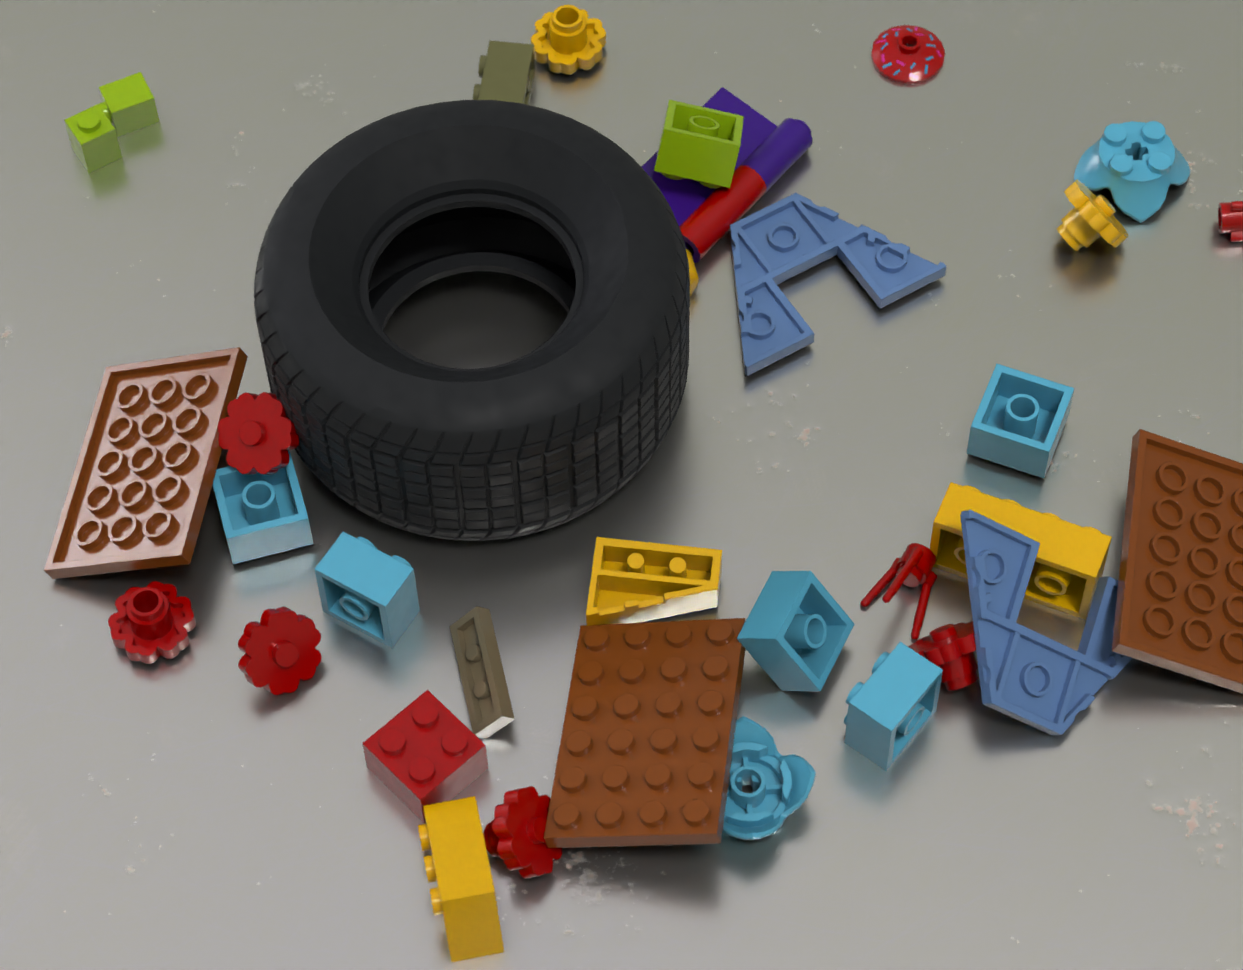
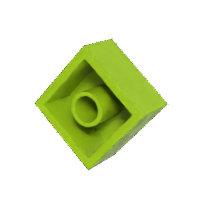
M669 99L654 171L660 172L663 176L673 180L687 178L699 181L702 185L709 188H720L721 186L730 188L741 145L744 116Z

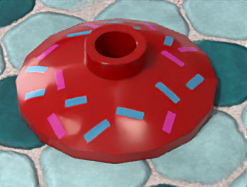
M902 25L891 27L880 33L873 42L871 58L874 67L883 77L896 83L916 84L925 82L937 75L944 64L945 50L942 42L933 32L919 26Z

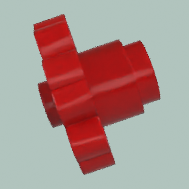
M245 392L238 399L230 401L227 406L229 417L222 418L218 422L219 446L228 450L226 456L228 465L236 468L241 474L254 475L257 472L264 475H272L279 469L289 464L288 451L298 446L299 436L295 431V424L286 417L285 409L280 399H277L273 393L263 392L257 395Z
M153 581L142 588H129L125 595L123 594L115 600L117 612L108 618L111 637L115 647L125 648L127 656L131 661H141L145 664L154 663L160 655L167 659L176 657L181 650L189 645L190 640L187 632L192 631L196 627L190 599L183 596L179 597L174 585L163 584L158 581Z
M287 607L266 609L261 615L260 623L256 621L249 622L238 641L239 649L245 653L239 660V669L244 673L246 680L255 687H264L273 695H280L284 692L292 693L298 688L300 679L309 680L314 676L316 667L321 662V653L315 649L321 641V633L315 628L313 620L302 614L297 615Z
M973 621L938 627L931 631L929 636L923 637L908 646L943 670L941 683H945L948 691L966 687L979 679L976 671L978 669V662L974 654L976 644Z
M533 786L507 791L504 794V804L495 807V818L486 825L483 832L487 851L492 856L503 859L508 870H519L520 875L524 879L551 873L553 861L559 860L562 856V848H548L544 840L550 797L545 794L539 796Z

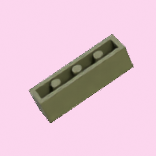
M489 41L487 56H480L479 78H482L481 84L474 85L473 100H497L529 105L535 74L534 44Z

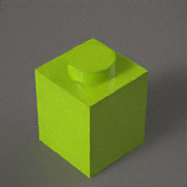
M141 72L99 87L102 102L98 103V105L114 126L117 137L160 122L154 96Z
M98 104L64 120L71 148L88 174L122 158L116 130Z

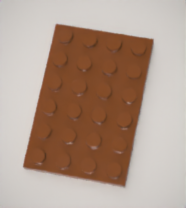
M240 347L106 367L45 564L44 571L52 579L191 563L222 452L218 440V422L222 418L229 417L227 406L230 401L237 398L248 358Z
M1139 429L1132 437L1112 651L1243 693V463Z
M745 618L602 624L588 627L587 625H580L544 840L548 848L721 844L746 650L737 640V637L746 622Z

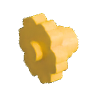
M562 5L556 8L554 12L545 13L541 19L535 22V34L531 36V44H534L535 60L538 63H548L550 71L554 73L562 72L563 74L571 75L575 73L578 67L584 70L591 69L595 63H598L603 58L602 48L606 45V31L602 27L601 20L589 18L586 10L579 9L573 5Z
M1078 179L1064 191L1074 208L1061 219L1063 223L1057 228V231L1074 250L1079 251L1083 246L1088 248L1100 236L1115 248L1128 238L1129 235L1125 228L1114 216L1116 210L1101 194L1097 197Z

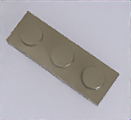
M476 606L449 627L472 731L477 737L487 739L515 718L490 610Z

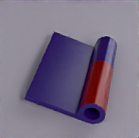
M721 87L702 107L744 116L741 145L730 188L723 186L720 188H709L702 185L699 181L687 178L681 180L669 179L663 176L662 173L654 171L657 152L642 166L669 203L682 233L685 248L690 251L694 263L699 262L730 230V225L739 221L812 146L811 130L805 122L799 119L787 118L777 126L728 90Z

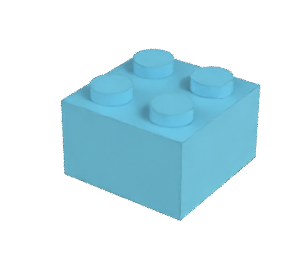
M996 364L971 424L967 454L1045 478L1069 417L1075 388Z
M288 451L289 464L272 475H264L258 472L254 475L241 474L236 468L231 466L216 470L212 485L233 564L314 544L309 518L290 451Z
M343 531L314 569L323 612L392 649L420 612L414 568L404 558L397 555L391 557L378 550L371 541L364 537L355 538Z
M772 571L737 640L781 691L821 692L854 623L811 571Z
M899 642L890 654L885 651L879 656L872 668L871 677L865 684L858 682L846 699L848 713L844 719V724L846 725L844 743L885 771L889 769L936 712L943 673L941 668L902 642Z

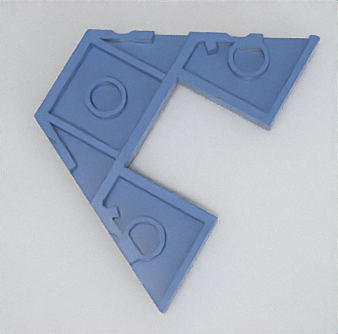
M797 193L731 224L730 240L745 375L749 376L814 343V332L777 286L778 284L838 255L881 309L944 277L947 266L942 262L938 265L911 253L910 247L902 243H892L885 235L861 224L859 227H856L840 219L839 213L827 207L816 206L810 199Z
M962 511L960 517L982 704L1052 736L1062 735L1074 722L1076 714L1085 710L1094 701V695L1108 680L1114 679L1132 659L1112 651L1118 580L1110 576L1099 577L1079 648L1076 651L1016 623L1040 543L975 511Z

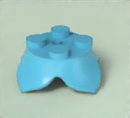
M1130 121L1106 126L1102 137L1081 156L1075 169L1073 180L1076 181L1078 179L1093 191L1108 188L1112 192L1117 207L1132 219L1142 223L1161 208L1166 200L1168 187L1171 184L1180 186L1186 183L1190 176V168L1181 152L1173 145L1170 137L1165 134L1166 129L1161 123L1156 121L1147 123Z
M745 716L736 721L722 832L743 840H757L774 834L782 827L784 820L805 802L814 784L816 772L804 758L798 755H781L777 751L774 739L764 727ZM751 785L753 792H742V786Z

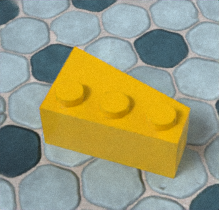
M596 537L586 609L587 627L602 624L640 623L718 607L722 574V550Z
M472 796L424 805L426 824L418 825L422 851L431 850L432 855L423 857L428 883L437 882V888L429 889L434 916L443 914L451 962L503 953L504 947L495 889L476 797Z

